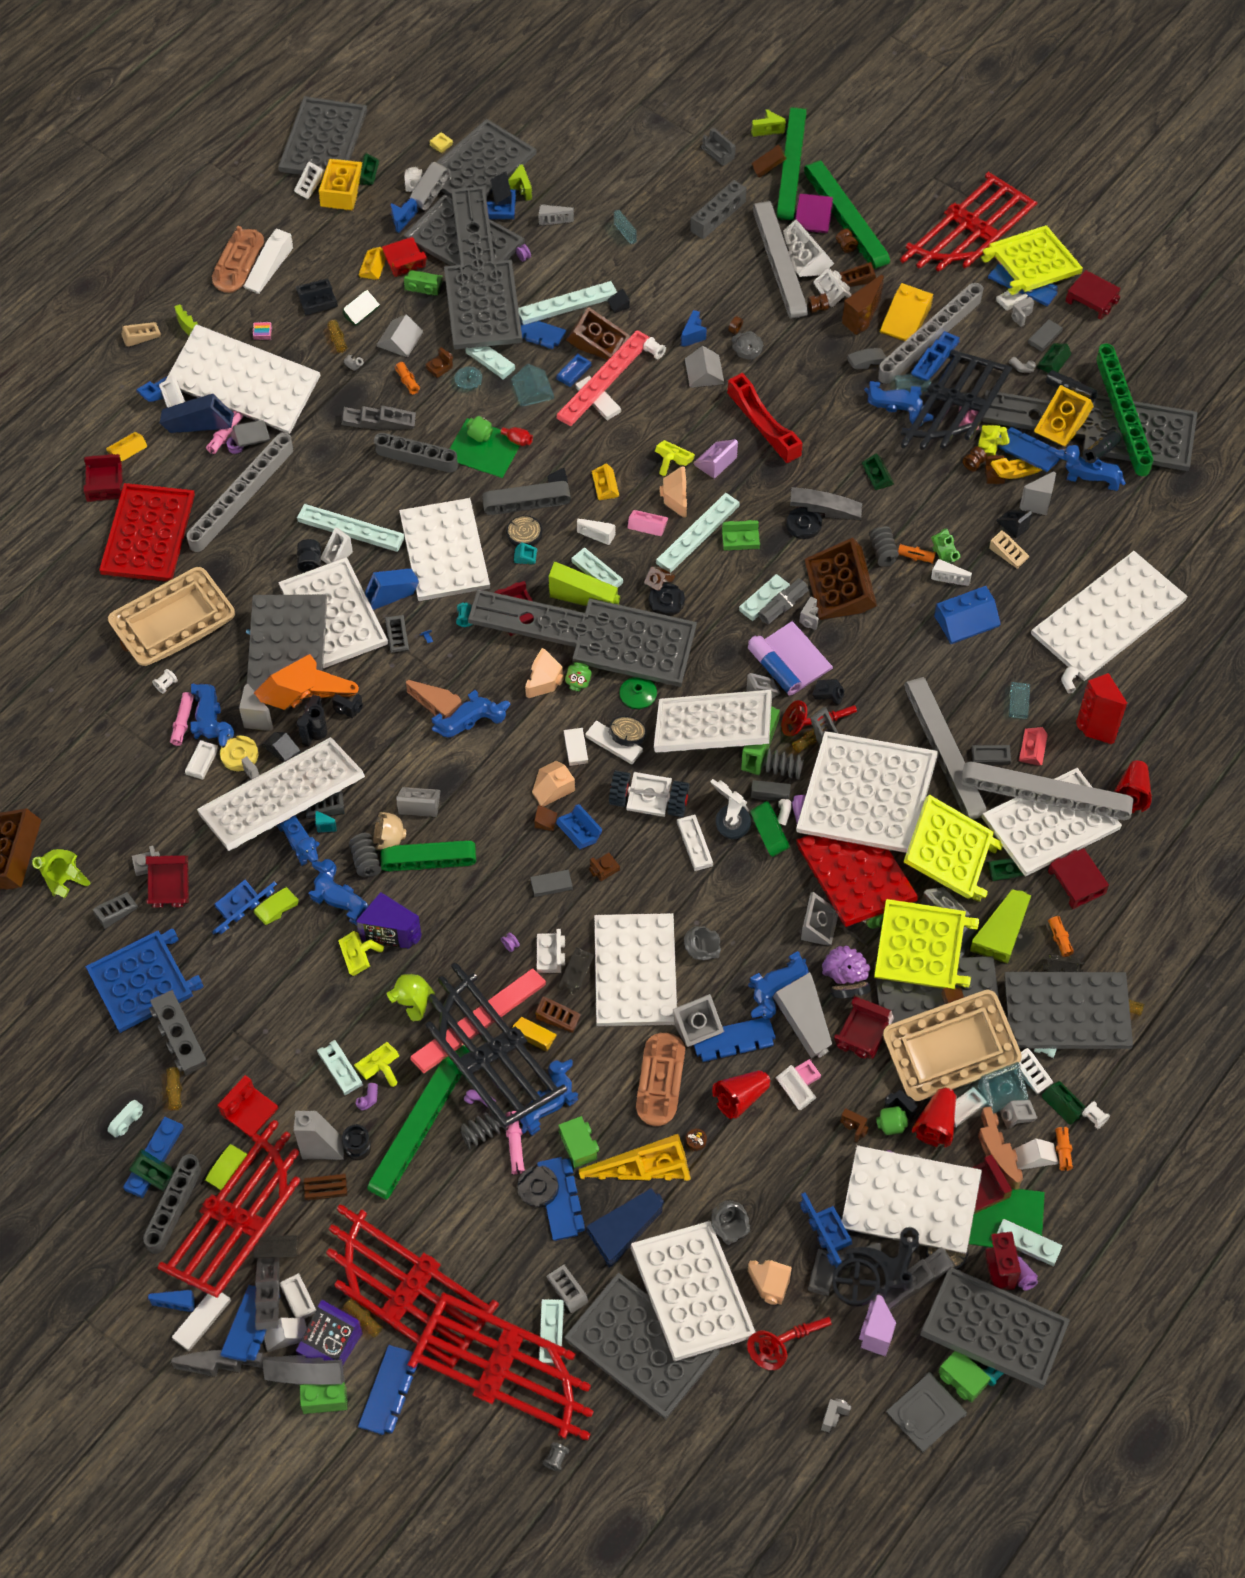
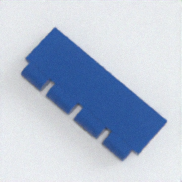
M998 264L988 276L989 279L1012 288L1010 282L1014 281V278L1002 264ZM1048 284L1033 289L1032 292H1024L1021 289L1018 293L1022 295L1026 293L1033 300L1048 306L1058 292L1056 290L1058 286Z
M520 321L522 339L525 337V341L537 345L541 340V346L553 349L555 345L558 346L566 333L564 329L540 321L522 325Z
M1013 427L1007 431L1010 440L1009 444L997 446V448L1046 472L1061 460L1055 455V450L1058 449L1050 447L1025 433L1022 434L1021 431Z
M759 1018L724 1026L723 1033L694 1044L697 1057L701 1056L702 1062L717 1059L716 1052H719L720 1058L736 1055L735 1048L737 1047L741 1054L756 1050L755 1043H758L759 1049L774 1046L772 1039H775V1034L770 1019Z
M562 1157L537 1162L539 1167L546 1166L551 1169L559 1182L558 1195L546 1206L553 1241L578 1236V1232L584 1231L585 1226L583 1216L576 1215L582 1211L579 1197L574 1195L577 1194L574 1176H569L573 1174L571 1159L562 1160Z
M249 1285L221 1351L222 1357L245 1362L247 1359L255 1360L260 1344H262L267 1329L256 1330V1286Z
M388 1345L360 1420L359 1428L384 1435V1432L393 1433L398 1418L391 1415V1413L400 1414L406 1397L399 1395V1392L407 1394L413 1379L406 1372L414 1374L417 1365L415 1368L407 1365L413 1354L412 1351Z

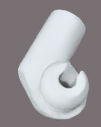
M1072 666L1066 668L1061 678L1067 693H1073L1076 690L1072 680L1078 675V670Z
M781 799L778 803L779 808H781L778 821L780 824L786 825L792 803L789 799Z

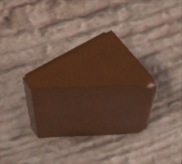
M538 805L534 820L535 828L554 831L557 813Z
M943 988L941 993L945 1004L964 998L961 988H955V990Z

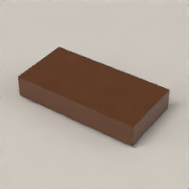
M777 145L752 162V166L760 178L785 161L786 157L780 145Z

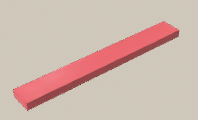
M637 330L557 414V419L571 427L643 351V345L650 337Z
M531 969L488 1000V1002L502 1017L544 987L546 981L534 969ZM482 1006L473 1011L485 1028L494 1023ZM467 1017L458 1022V1025L470 1040L479 1034ZM449 1028L446 1033V1040L456 1051L464 1044L453 1030ZM434 1039L413 1054L411 1061L425 1073L448 1055Z

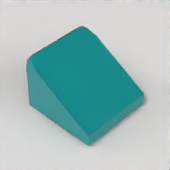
M521 542L515 548L514 562L535 564L537 548Z
M316 811L317 832H336L335 819Z

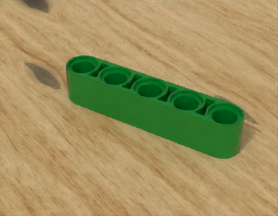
M454 841L387 847L380 850L381 869L384 871H403L472 866L476 863V844L473 841Z

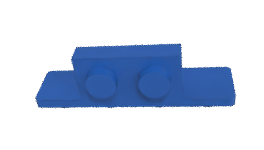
M244 880L217 901L214 906L226 920L215 928L212 934L214 935L219 932L221 935L230 928L228 923L232 920L235 922L240 920L245 915L243 913L244 910L248 907L252 910L260 903L258 901L259 898L263 895L267 898L275 891L273 887L277 885L274 881L257 894L249 883Z
M804 1192L801 1194L802 1201L799 1202L804 1214L808 1213L810 1217L808 1220L812 1230H817L819 1234L818 1241L821 1247H826L829 1263L837 1268L841 1264V1259L836 1251L852 1245V1240L834 1206L816 1213Z

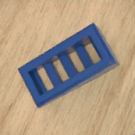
M191 1290L148 1294V1299L153 1306L187 1312L195 1310V1297Z

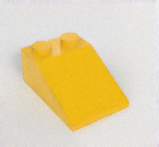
M329 159L319 189L321 207L353 210L357 198L362 162Z
M901 283L880 332L906 341L921 328L931 309L933 294Z
M1060 385L1034 432L1066 447L1084 424L1094 405L1090 399Z

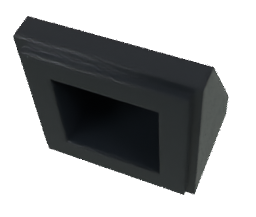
M624 289L619 290L607 299L614 313L630 308V300Z
M561 468L547 476L548 483L558 481L568 483L565 468Z

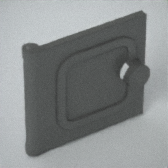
M930 1372L886 1411L922 1452L927 1450L956 1422L967 1415L962 1406Z

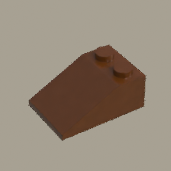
M882 274L844 301L842 324L855 335L868 328L879 305L884 280Z
M587 307L578 318L566 341L579 350L609 360L630 338V335L590 307Z

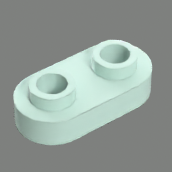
M136 1100L131 1101L110 1123L108 1132L114 1137L123 1136L127 1132L129 1125L141 1117L143 1106Z

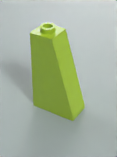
M553 563L549 574V593L551 598L584 606L588 605L589 598L619 605L620 595H618V587L560 563Z
M1012 889L974 937L970 951L986 957L993 956V959L1008 964L1031 895L1021 890L1016 891Z

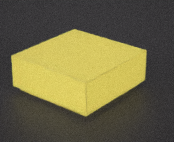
M439 133L430 140V146L440 153H443L453 145V140L443 133Z

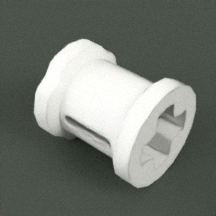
M650 337L645 341L643 350L652 353L655 359H660L664 355L666 347L658 344L653 337Z
M165 669L164 674L152 682L156 689L164 694L166 689L178 680L169 669Z
M1095 1101L1082 1113L1084 1117L1087 1116L1095 1124L1097 1129L1102 1127L1110 1117L1108 1113L1105 1114L1097 1107Z

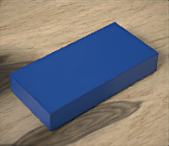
M577 354L556 375L557 380L571 387L591 367V361Z

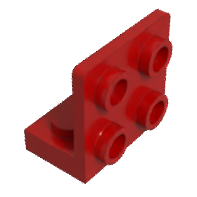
M413 237L382 247L394 277L408 273L410 270L415 271L426 267L427 257L424 252L420 253Z
M245 1075L218 1104V1108L224 1118L252 1137L278 1110V1105L256 1090L252 1080Z

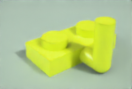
M983 425L978 447L983 449L987 456L996 455L998 445H1008L1010 442L1007 429L1005 427L1000 428V426Z
M665 440L659 443L655 449V452L664 457L659 472L662 476H666L671 460L676 461L679 465L686 466L693 461L695 454Z
M355 931L338 940L349 973L353 976L370 967L365 951L371 948L381 953L384 950L383 945L372 940L362 944L359 933Z
M388 1042L354 1065L356 1070L366 1080L381 1070L391 1087L397 1085V1080L388 1064L398 1058L399 1054Z

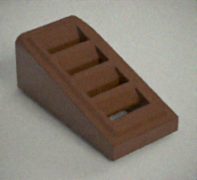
M871 262L839 273L842 276L841 281L845 282L849 287L869 284L876 279Z
M542 997L536 1010L537 1020L572 1033L581 1014L546 997ZM545 1008H549L547 1014L544 1013ZM553 1011H557L555 1016L552 1017ZM561 1013L564 1014L562 1021L559 1020ZM571 1016L570 1024H566L568 1017Z

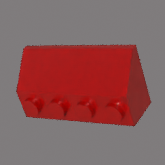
M1109 673L1088 681L1076 724L1085 736L1113 744L1118 734L1127 701Z

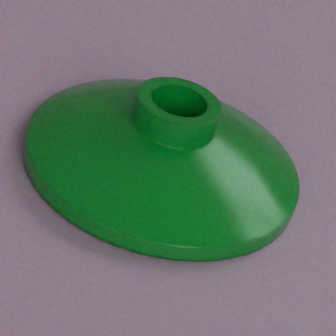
M632 677L627 679L620 688L622 702L633 709L647 708L654 703L657 697L656 686L648 679Z

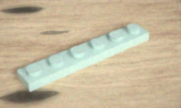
M609 281L518 308L522 325H526L607 301L617 291L612 282Z
M725 493L656 559V564L671 573L739 507L740 502Z
M304 504L297 517L300 523L330 532L338 528L350 538L398 552L404 540L403 533Z

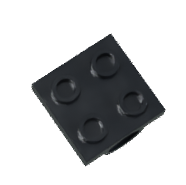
M314 694L310 701L306 702L304 713L302 716H299L297 721L302 745L310 746L313 739L321 740L328 733L320 696Z

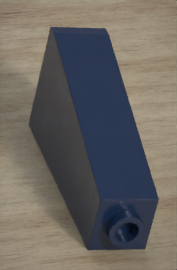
M212 393L162 409L160 424L170 433L229 429L232 427L234 413Z
M652 1188L587 1226V1234L609 1268L618 1261L631 1247V1243H634L662 1213L664 1201L659 1193L655 1194Z

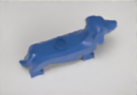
M870 381V389H864L868 394V402L870 404L886 408L889 412L906 410L909 412L910 423H914L923 408V402L920 398L922 395L921 387L912 386L910 392L905 389L883 391L881 388H878L880 387V382ZM927 413L920 426L924 422L933 421V416Z
M1077 445L1055 450L1056 457L1067 461L1066 469L1069 472L1067 480L1076 482L1079 476L1083 480L1106 481L1110 483L1108 489L1118 491L1120 483L1125 485L1123 472L1118 465L1104 463L1101 460L1088 463L1083 457H1080Z
M191 684V693L195 694V701L199 702L195 713L197 722H191L192 734L194 733L195 739H198L201 735L209 739L218 737L219 745L225 748L227 741L233 738L234 731L227 722H217V714L221 713L219 702H217L215 687L209 684Z
M474 690L468 694L470 701L460 705L450 717L442 719L443 717L440 713L433 717L432 723L434 726L432 730L444 737L451 738L465 729H471L475 722L483 717H487L498 724L505 719V711L511 704L509 701L495 704L487 698L478 697V692Z
M295 815L276 825L280 832L284 831L302 866L307 864V860L312 863L318 860L316 848L319 846V842L313 837L308 836Z
M325 859L322 862H313L312 867L320 873L314 880L315 890L308 893L311 899L318 904L325 900L327 904L333 907L348 910L347 916L350 917L349 921L357 925L356 921L368 908L367 902L354 894V890L350 886L344 884L342 887L333 881L337 867L332 860Z
M799 951L789 956L791 961L787 963L788 967L771 971L764 978L759 973L750 977L748 986L755 989L754 999L759 1004L758 1007L751 1011V1018L760 1016L764 1019L772 1018L777 1011L773 1000L774 994L809 973L805 963L806 959L801 958Z
M572 1059L565 1062L555 1060L548 1066L547 1071L551 1080L557 1087L564 1084L567 1092L521 1118L523 1134L528 1131L532 1137L541 1130L539 1127L541 1125L539 1122L540 1118L558 1111L564 1102L570 1107L578 1101V1093L572 1092V1082L565 1074L573 1066ZM549 1089L544 1092L540 1090L537 1093L542 1097L550 1091Z

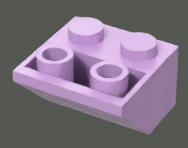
M877 1295L876 1301L871 1300L859 1339L863 1341L861 1348L886 1356L896 1322L883 1297Z

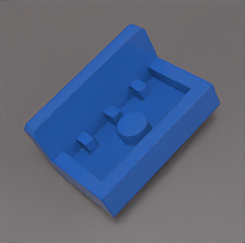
M580 804L575 805L572 813L561 816L556 821V824L579 849L596 843L602 832V828Z

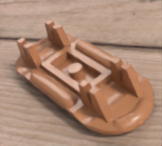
M237 226V231L235 230L228 241L212 275L213 284L219 291L230 293L243 286L264 244V237L261 233L254 229L242 230L241 226Z
M671 1033L655 1034L645 1044L636 1110L641 1120L651 1126L667 1124L673 1119L677 1111L685 1046L679 1037Z

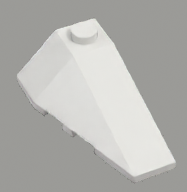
M797 220L793 221L783 230L786 244L789 248V256L791 257L794 270L799 276L821 275L834 264Z

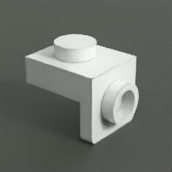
M411 167L405 171L406 191H414L422 178V170Z

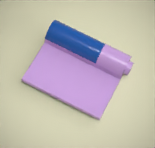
M793 621L766 639L762 636H754L748 642L750 652L789 696L797 693L833 669L832 665Z

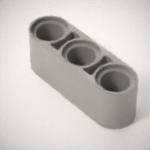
M436 162L430 164L410 198L417 200V207L424 211L430 207L448 179L449 169Z

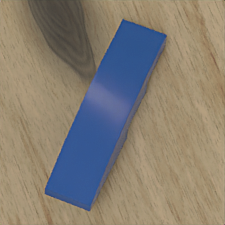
M944 331L939 340L936 339L931 348H927L911 375L927 382L947 360L951 350H954L959 343L960 338Z

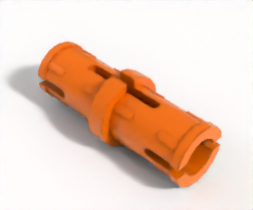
M398 363L395 370L399 374L401 382L406 385L411 394H416L419 392L420 387L416 383L412 372H409L405 363Z
M900 544L898 550L899 555L913 558V561L921 560L932 564L936 552L922 550L917 546L914 548ZM910 551V552H914V553H918V554H923V555H925V556H920V555L912 554V553H908V552Z
M1060 916L1050 918L1048 923L1062 957L1072 955L1074 950L1069 942V934L1065 931Z
M1062 1127L1055 1129L1057 1138L1056 1152L1059 1155V1169L1064 1171V1167H1066V1171L1073 1169L1071 1160L1072 1145L1069 1142V1129L1067 1127H1064V1131H1062Z

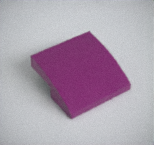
M800 194L796 220L806 231L828 233L833 197Z

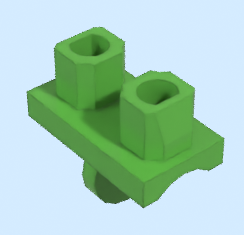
M944 528L940 533L931 537L934 544L932 547L933 551L937 552L940 560L950 564L961 557L959 551L954 546V539L949 534L948 529Z

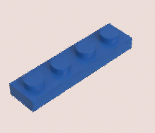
M164 1117L145 1151L164 1162L184 1128L183 1124ZM132 1172L123 1188L125 1191L143 1199L151 1183Z

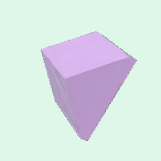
M737 440L715 442L693 464L715 479L737 458Z

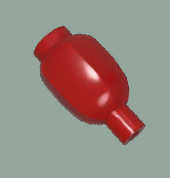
M503 427L501 430V434L507 436L509 441L514 444L526 446L532 443L533 435H530L525 429L517 427L507 429Z

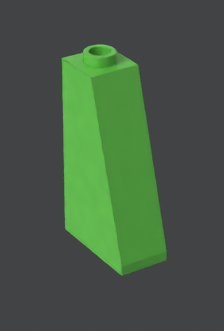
M771 706L769 744L744 746L741 770L760 775L766 751L770 747L779 721V709Z

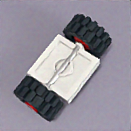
M615 770L610 788V805L625 807L628 798V811L665 817L669 801L668 815L684 817L689 783L673 781L671 788L672 778L634 772L630 787L631 774Z

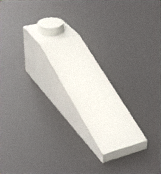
M275 229L267 240L244 284L245 289L258 294L261 292L293 249L291 234Z

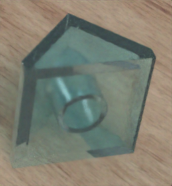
M527 363L511 379L521 407L555 399L545 370Z
M1019 1062L980 1077L977 1088L981 1096L987 1101V1107L992 1108L993 1113L1001 1111L1010 1101L1029 1099Z

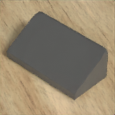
M264 420L234 425L231 431V437L238 447L270 441Z
M753 780L751 798L774 801L789 799L791 784Z

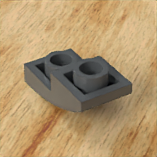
M881 348L864 349L847 356L853 369H868L870 364H880L887 358Z

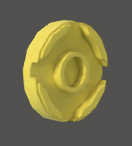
M236 736V738L229 739L225 748L221 747L220 749L222 763L233 771H244L241 760L246 756L253 764L256 763L259 756L255 742L246 736Z

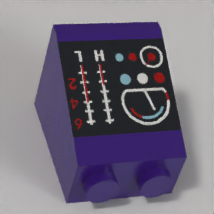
M381 892L356 921L360 939L365 942L372 940L383 945L410 949L413 944L419 942L422 936L419 916Z
M321 1300L296 1350L297 1355H305V1358L323 1357V1361L342 1360V1365H344L363 1334L359 1320Z

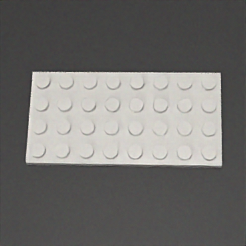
M195 325L166 380L175 377L182 392L197 398L213 393L232 412H240L243 416L255 421L264 420L266 425L290 434L320 377V373L202 326Z
M1133 551L1032 629L1031 634L1065 665L1077 668L1078 676L1085 681L1186 601L1187 595Z
M330 737L198 808L197 811L229 851L255 838L262 832L272 829L275 825L290 819L297 813L305 811L308 807L323 801L330 795L340 792L343 788L358 782V780L365 776L357 764Z

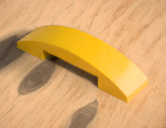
M1006 458L991 461L990 463L999 477L1007 479L1021 478L1042 471L1021 459L1008 461Z

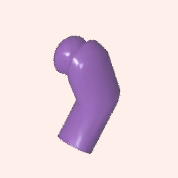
M369 1083L367 1095L357 1098L355 1104L360 1110H367L377 1102L378 1085L376 1083Z
M470 1089L466 1092L464 1097L466 1103L473 1104L475 1100H480L486 1105L475 1090Z

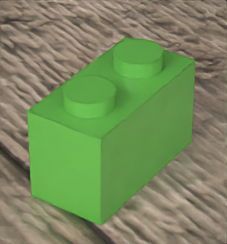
M582 1116L559 1124V1134L574 1168L597 1160V1152H599L596 1140L592 1141L589 1135L592 1133L588 1122L584 1123Z
M956 1351L941 1365L938 1372L946 1384H951L957 1389L956 1392L962 1399H968L970 1402L987 1387L991 1379L970 1358Z
M345 1382L343 1384L300 1385L303 1414L347 1410Z

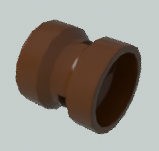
M844 229L836 235V241L841 245L845 253H850L857 248L858 241L853 237L849 229Z
M825 293L819 294L817 297L808 296L807 302L810 313L829 309L828 298Z
M976 446L963 458V465L970 471H976L980 464L986 460L987 454L983 449Z

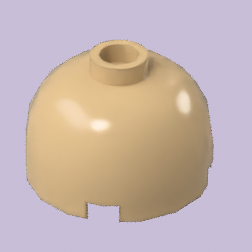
M380 812L378 814V817H381L380 822H376L373 842L377 844L375 849L381 850L400 845L401 840H405L406 829H403L401 819L394 814Z

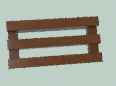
M346 1174L304 1178L305 1200L347 1196ZM333 1188L343 1189L337 1191L309 1193V1191L314 1190H329Z

